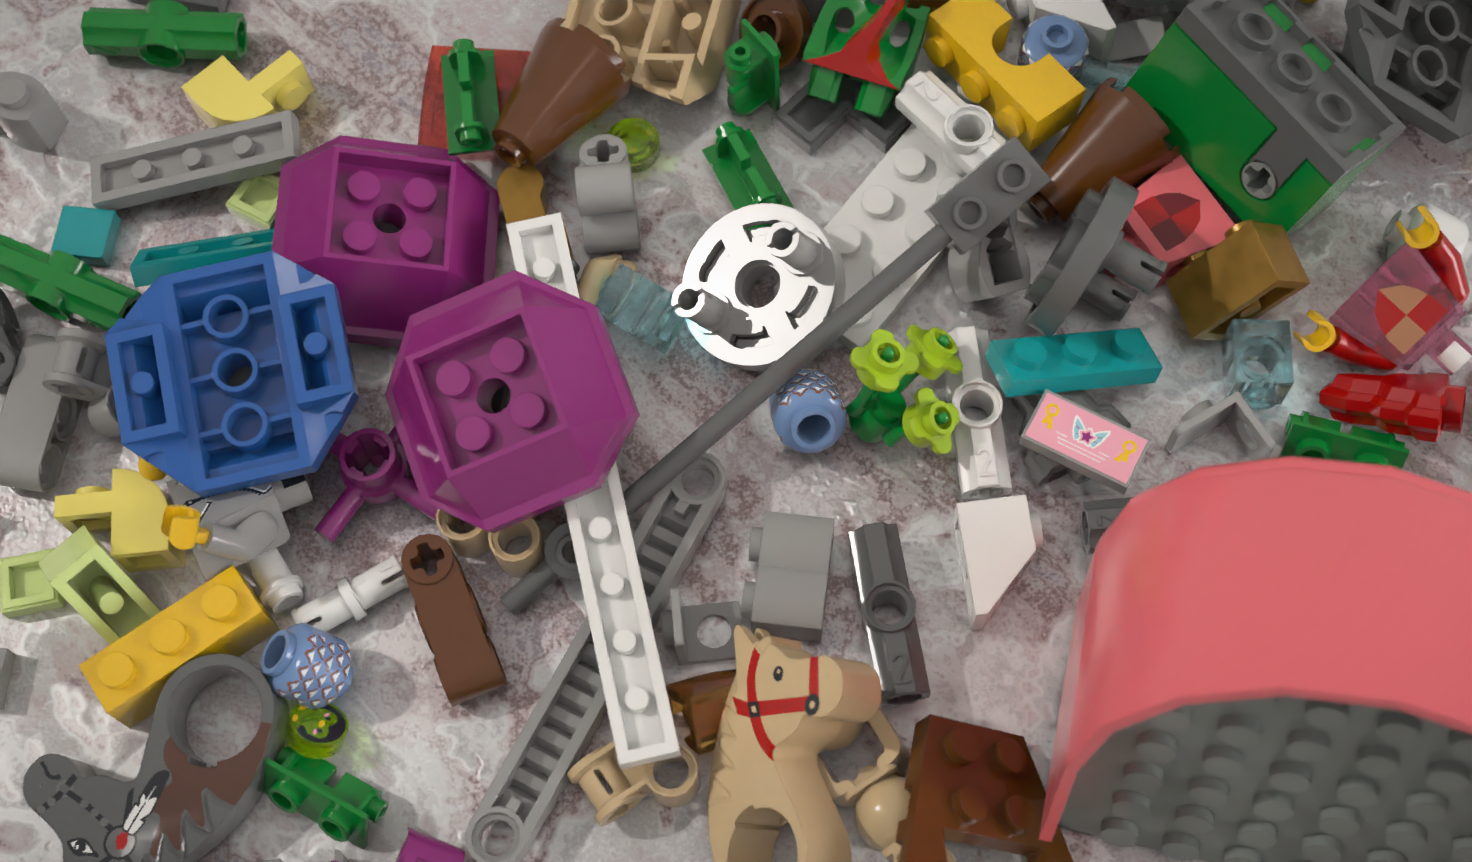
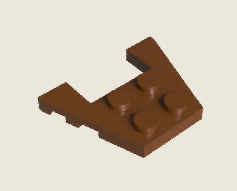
M932 714L915 723L904 787L911 794L907 817L898 822L895 840L897 844L902 846L899 862H947L944 840L1022 855L1027 858V862H1073L1059 824L1052 842L1039 840L1046 791L1024 736Z

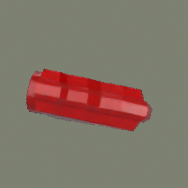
M1345 373L1337 374L1332 383L1322 387L1319 395V404L1329 409L1332 418L1351 424L1376 426L1388 433L1408 435L1416 440L1436 443L1440 439L1442 431L1461 433L1467 387L1450 385L1449 375L1446 373H1395L1384 376Z

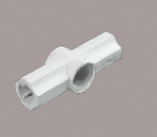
M919 71L906 81L905 86L896 96V108L942 150L944 163L957 174L967 175L1006 142L994 130L993 118L987 110L977 105L966 104L931 71L926 73ZM962 138H971V139H974V140H976V141H974V142H964V141H961V140H959V139H962Z
M975 326L958 327L948 334L957 345V352L954 355L961 360L963 370L957 375L946 370L944 372L948 403L955 405L959 413V423L955 426L951 436L954 441L962 499L973 501L999 498L1011 494L1012 484L1001 419L1003 400L996 387L995 375L985 358L990 344L988 330H981ZM971 406L979 407L988 414V418L981 421H972L966 418L961 411Z

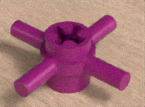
M396 426L393 427L388 435L376 428H363L353 432L348 437L339 432L329 452L339 458L340 473L347 488L315 527L314 530L320 536L333 543L364 502L387 504L398 497L436 521L438 508L421 500L415 480L410 478L411 468ZM369 462L378 468V473L370 476L362 471Z

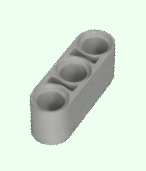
M32 334L27 338L21 350L0 412V486L48 493L56 486L84 400L56 394L42 385L45 373L52 372L59 344L55 340L56 337Z

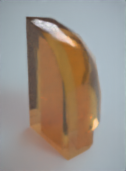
M736 669L715 671L666 685L672 715L682 712L691 734L684 737V741L698 755L714 751L721 716L727 707L726 700L732 685H734L732 683L736 676Z

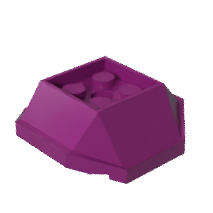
M340 135L281 165L272 251L335 284L339 291L349 343L400 348L410 315L495 279L500 198L498 191L456 155L449 156L448 149ZM390 223L400 231L385 233L380 231L376 225Z
M516 270L410 315L385 393L421 500L491 533H496L601 489L618 457L626 436L630 435L640 416L601 310L592 303ZM508 386L511 396L507 407L501 412L493 413L491 400L494 393L501 387Z

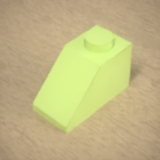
M85 525L80 527L38 562L48 582L109 645L161 612V609L126 569L111 557V553Z

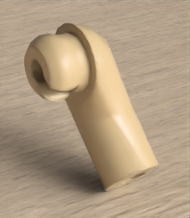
M609 254L590 260L585 265L577 285L580 299L598 307L605 290L613 289L615 286L623 290L632 288L637 278V265L633 261L622 260V256L618 254Z

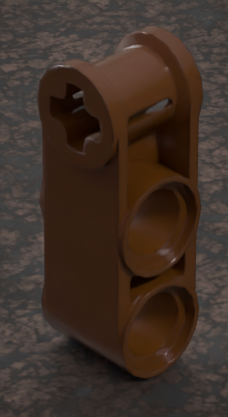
M429 533L418 535L410 540L403 549L401 557L402 569L416 604L414 608L428 646L435 656V667L451 706H457L508 685L490 636H487L488 629L470 584L467 583L461 564L448 542L439 535ZM436 558L438 561L436 563L438 572L433 575H427L428 566L426 562Z

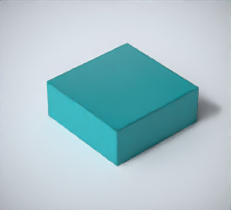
M63 205L50 253L54 250H60L80 259L87 265L109 267L121 219L115 210Z

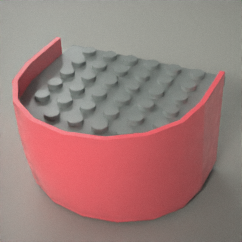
M1286 456L1202 466L1135 495L1099 538L1075 609L1039 840L1052 842L1059 824L1061 828L1100 836L1105 842L1115 846L1140 845L1161 850L1166 856L1182 861L1201 859L1209 862H1472V492L1387 465Z

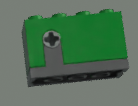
M1195 0L1183 9L1175 22L1122 89L1123 91L1127 86L1131 87L1156 111L1171 131L1165 139L1173 148L1178 144L1181 151L1180 155L1242 221L1256 220V222L1283 225L1287 236L1293 234L1330 207L1407 128L1283 0Z

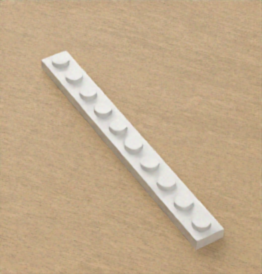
M561 212L506 224L515 270L580 298ZM615 461L601 489L565 503V509L619 766L623 770L681 756Z

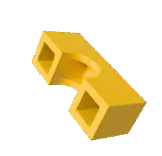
M950 0L928 16L922 47L925 49L930 61L937 67L944 68L960 84L965 96L970 101L979 103L996 120L1001 132L1008 138L1016 136L1028 152L1071 124L1078 114L1086 88L1050 53L1037 62L1025 66L1009 64L1002 60L998 54L1005 48L1013 17L995 0Z
M232 565L78 666L106 713L130 729L155 712L156 704L164 685L184 664L198 657L210 654H229L240 657L280 629L266 607L260 602V598L252 585Z

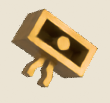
M1256 220L1240 222L1225 232L1224 236L1226 239L1210 250L1200 251L1188 257L1182 264L1183 269L1166 280L1192 339L1224 341L1311 284L1283 225L1256 222Z

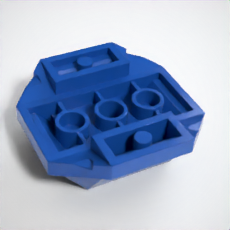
M274 251L159 276L140 296L124 319L120 318L104 335L122 445L202 498L317 472L359 399L337 287L333 282L318 274L311 273ZM243 367H252L251 376L244 384L230 386V379L234 372Z

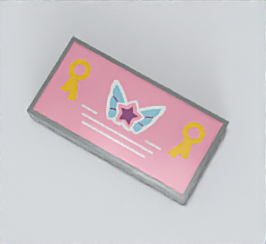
M1046 389L1020 437L1019 444L1117 492L1125 494L1152 439Z

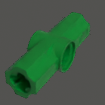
M152 0L148 2L145 9L90 7L89 11L83 12L81 21L83 46L89 55L138 56L143 61L161 68L180 67L184 64L185 58L217 60L223 55L227 60L241 61L242 56H246L248 48L247 22L243 13L190 11L188 7L173 0Z
M0 234V287L25 297L31 305L55 319L68 322L71 318H75L107 332L120 318L124 319L142 295L139 291L96 274L89 265L66 252L54 250L50 255L28 244Z

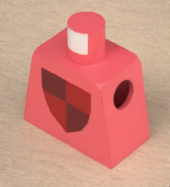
M1179 155L1173 162L1165 165L1137 188L1139 190L1137 200L1121 231L1125 232L1123 239L1157 259L1168 263L1164 273L1159 274L1161 278L1155 286L1159 287L1167 284V279L1183 269L1182 264L1188 257L1200 251L1210 250L1226 239L1224 236L1225 232L1235 224L1182 155ZM1103 269L1110 277H1117L1108 270Z

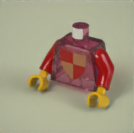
M1425 206L1417 207L1424 217V221L1416 229H1406L1400 220L1396 223V227L1405 242L1330 316L1329 320L1336 326L1329 323L1315 310H1310L1306 313L1311 320L1318 324L1316 330L1306 336L1301 335L1298 331L1293 332V336L1305 348L1312 352L1323 351L1348 365L1389 372L1397 367L1408 371L1427 354L1450 376L1472 357V348L1452 330L1467 314V309L1463 304L1470 293L1462 256L1440 230L1437 221L1428 208Z

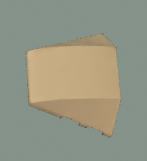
M570 0L562 27L574 30L578 24H581L604 39L625 63V67L620 71L624 82L631 78L635 87L680 104L688 105L717 90L724 66V55L730 45L741 0Z

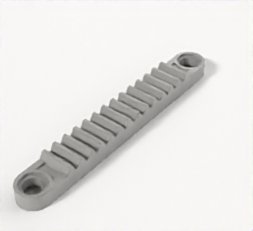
M706 452L655 495L632 535L653 628L656 627L659 621L661 611L669 604L670 589L679 586L684 570L689 568L695 550L700 548L704 534L722 504L727 491L724 467L720 460ZM693 470H704L712 475L715 482L708 493L694 496L683 489V478ZM588 614L468 824L465 833L466 847L476 862H521L524 859L548 815L554 811L559 795L565 791L569 780L567 778L568 771L580 761L583 752L591 744L594 732L602 724L604 714L607 711V705ZM494 823H505L512 827L514 831L512 847L508 852L499 856L485 853L481 846L483 832Z

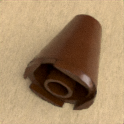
M555 18L548 21L543 27L492 131V137L496 143L494 146L496 153L503 161L515 168H519L522 164L535 167L623 101L633 85L632 79L629 78L624 82L620 73L625 67L622 58L604 39L581 24H578L574 30H570L560 26L565 19Z
M1114 77L1107 78L1097 87L1040 166L1051 181L1027 201V204L1035 215L1046 224L1054 220L1058 224L1064 225L1089 188L1100 193L1113 176L1134 187L1151 178L1180 155L1181 151L1178 144L1170 151L1165 144L1163 138L1171 131L1156 111L1131 87L1127 86L1122 92L1114 89L1113 87L1118 80Z

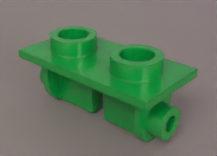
M745 18L741 20V39L732 44L724 55L726 78L730 85L727 87L728 107L736 115L748 116L767 103L776 112L780 108V50L768 33L765 31L758 33Z
M470 39L455 40L453 42V49L448 52V55L441 56L449 156L495 151L494 146L496 143L492 137V131L500 114L494 50L480 51L474 47V41Z
M731 121L721 124L715 131L717 135L715 144L702 149V153L734 211L742 207L761 203L781 204L794 208L751 130L747 129L744 131L742 127L735 126L734 122ZM774 224L752 226L747 228V231L758 227L773 226Z
M1302 411L1301 415L1289 414L1284 435H1287L1278 457L1296 456L1387 465L1402 469L1410 449L1405 448V442L1395 440L1394 433L1384 434L1352 425L1349 434L1340 432L1341 422L1310 415L1309 412Z
M290 746L284 747L279 753L276 762L268 757L264 761L265 794L268 795L274 805L287 813L298 812L316 822L327 836L336 841H349L365 850L368 846L369 820L378 823L383 818L389 805L388 801L381 798V790L370 786L347 772L334 788L328 786V782L336 774V766L302 746H298L296 749Z

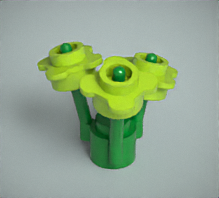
M913 324L906 330V335L911 342L904 349L898 341L894 340V335L884 329L873 331L870 336V342L864 347H855L850 354L851 365L856 369L859 379L864 384L857 397L846 406L852 430L859 438L868 443L875 444L884 440L887 446L894 447L903 438L907 437L916 447H932V450L937 455L949 453L952 449L951 434L959 423V413L955 405L940 401L935 397L932 389L924 387L915 392V403L906 408V402L901 393L919 374L930 380L938 379L946 370L955 375L959 374L963 370V364L954 355L957 352L955 341L947 332L940 328L933 327L930 330H924Z

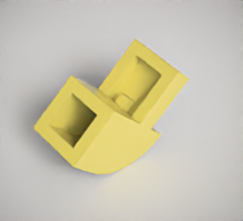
M291 50L279 57L250 81L222 55L181 87L195 113L210 129L290 109L293 111L303 104L308 95L315 91L303 62Z
M121 468L112 469V490L101 486H85L78 488L75 494L55 496L54 518L72 534L83 525L92 534L111 532V557L129 573L186 567V550L177 549L173 546L169 538L161 531L165 508L175 504L153 480L145 479L139 472Z

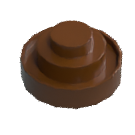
M751 0L742 12L739 23V40L741 39V20L745 18L758 33L765 31L777 44L781 54L779 70L790 69L800 63L812 33V19L807 7L800 0Z

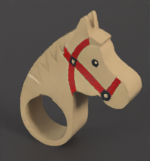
M736 625L734 628L736 676L722 711L709 783V839L713 861L772 862L774 845L780 833L779 825L784 826L788 822L795 835L798 862H852L849 837L818 768L817 755L822 748L838 736L845 721L863 723L874 716L881 703L879 675L871 665L865 662L826 655L813 657L809 652L802 649L801 641L774 637L767 630L759 628L753 634L746 626Z

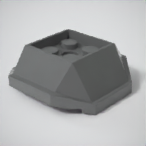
M1348 0L1344 11L1347 33L1340 60L1391 112L1442 143L1447 144L1472 134V0Z

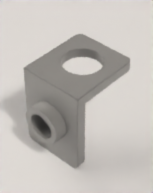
M1238 391L1212 405L1210 400H1205L1191 408L1181 417L1183 423L1172 430L1165 445V448L1171 454L1225 423L1252 461L1268 459L1276 447L1272 436ZM1244 423L1253 432L1257 444L1248 435L1244 427Z
M679 588L670 589L672 610L661 611L664 646L675 645L679 665L736 660L734 628L736 625L743 626L740 603L730 601L682 606ZM720 617L728 622L732 632L729 641L719 648H709L699 641L697 636L698 627L707 618Z

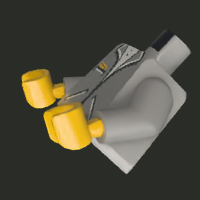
M138 457V469L145 479L157 481L166 477L165 473ZM304 475L205 498L200 497L171 478L166 484L175 505H169L165 508L161 531L177 549L193 550L206 582L232 565L236 568L287 542L290 538V533L282 512L313 500Z

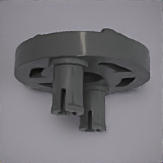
M1115 176L1108 181L1100 193L1092 188L1087 190L1063 227L1067 229L1052 252L1044 269L1041 270L1024 293L1023 298L1033 303L1025 319L1026 325L1050 338L1062 325L1079 298L1114 317L1116 321L1120 322L1131 306L1129 304L1130 301H1134L1138 291L1103 273V269L1142 290L1147 296L1153 291L1161 278L1159 274L1164 273L1168 263L1157 259L1123 239L1125 232L1121 231L1137 200L1139 190Z

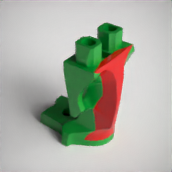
M827 0L804 50L803 61L812 67L807 94L813 98L837 104L845 78L862 82L863 84L854 109L861 113L884 119L893 102L895 93L899 94L906 81L912 77L925 36L928 16L932 8L924 5L919 9L908 8L909 0H887L882 5L872 4L870 0ZM848 9L853 13L854 24L848 32H839L836 28L837 15L841 10ZM905 21L910 27L908 38L902 46L894 47L890 43V35L897 23Z

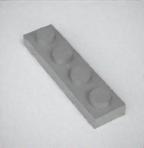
M290 109L90 158L92 205L97 209L119 210L281 171V165L302 155L299 120Z

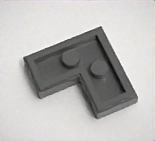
M849 78L844 80L837 104L809 96L807 94L808 81L772 115V125L810 156L845 123H848L885 154L911 126L912 122L896 108L895 99L898 95L897 93H895L893 102L884 119L856 111L854 108L863 83Z

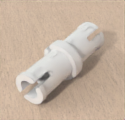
M393 554L385 561L351 580L344 576L335 581L336 588L299 608L291 610L295 623H307L327 632L352 617L357 621L366 617V609L405 588H409L404 571H401V565Z

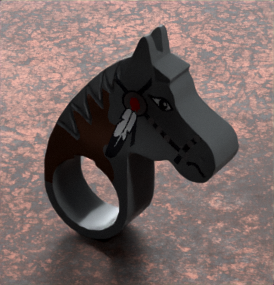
M210 654L198 657L180 667L164 685L156 704L140 770L134 780L124 782L112 777L97 775L93 768L84 762L59 754H46L39 757L24 775V798L28 806L59 837L63 847V862H197L220 844L246 818L265 792L264 761L268 757L276 762L279 753L285 746L290 724L288 701L274 693L267 676L260 668L242 658L229 654ZM230 675L249 677L256 686L262 702V718L259 729L250 744L240 753L229 759L218 761L216 767H206L207 763L194 753L187 739L185 724L189 706L204 686L218 678Z

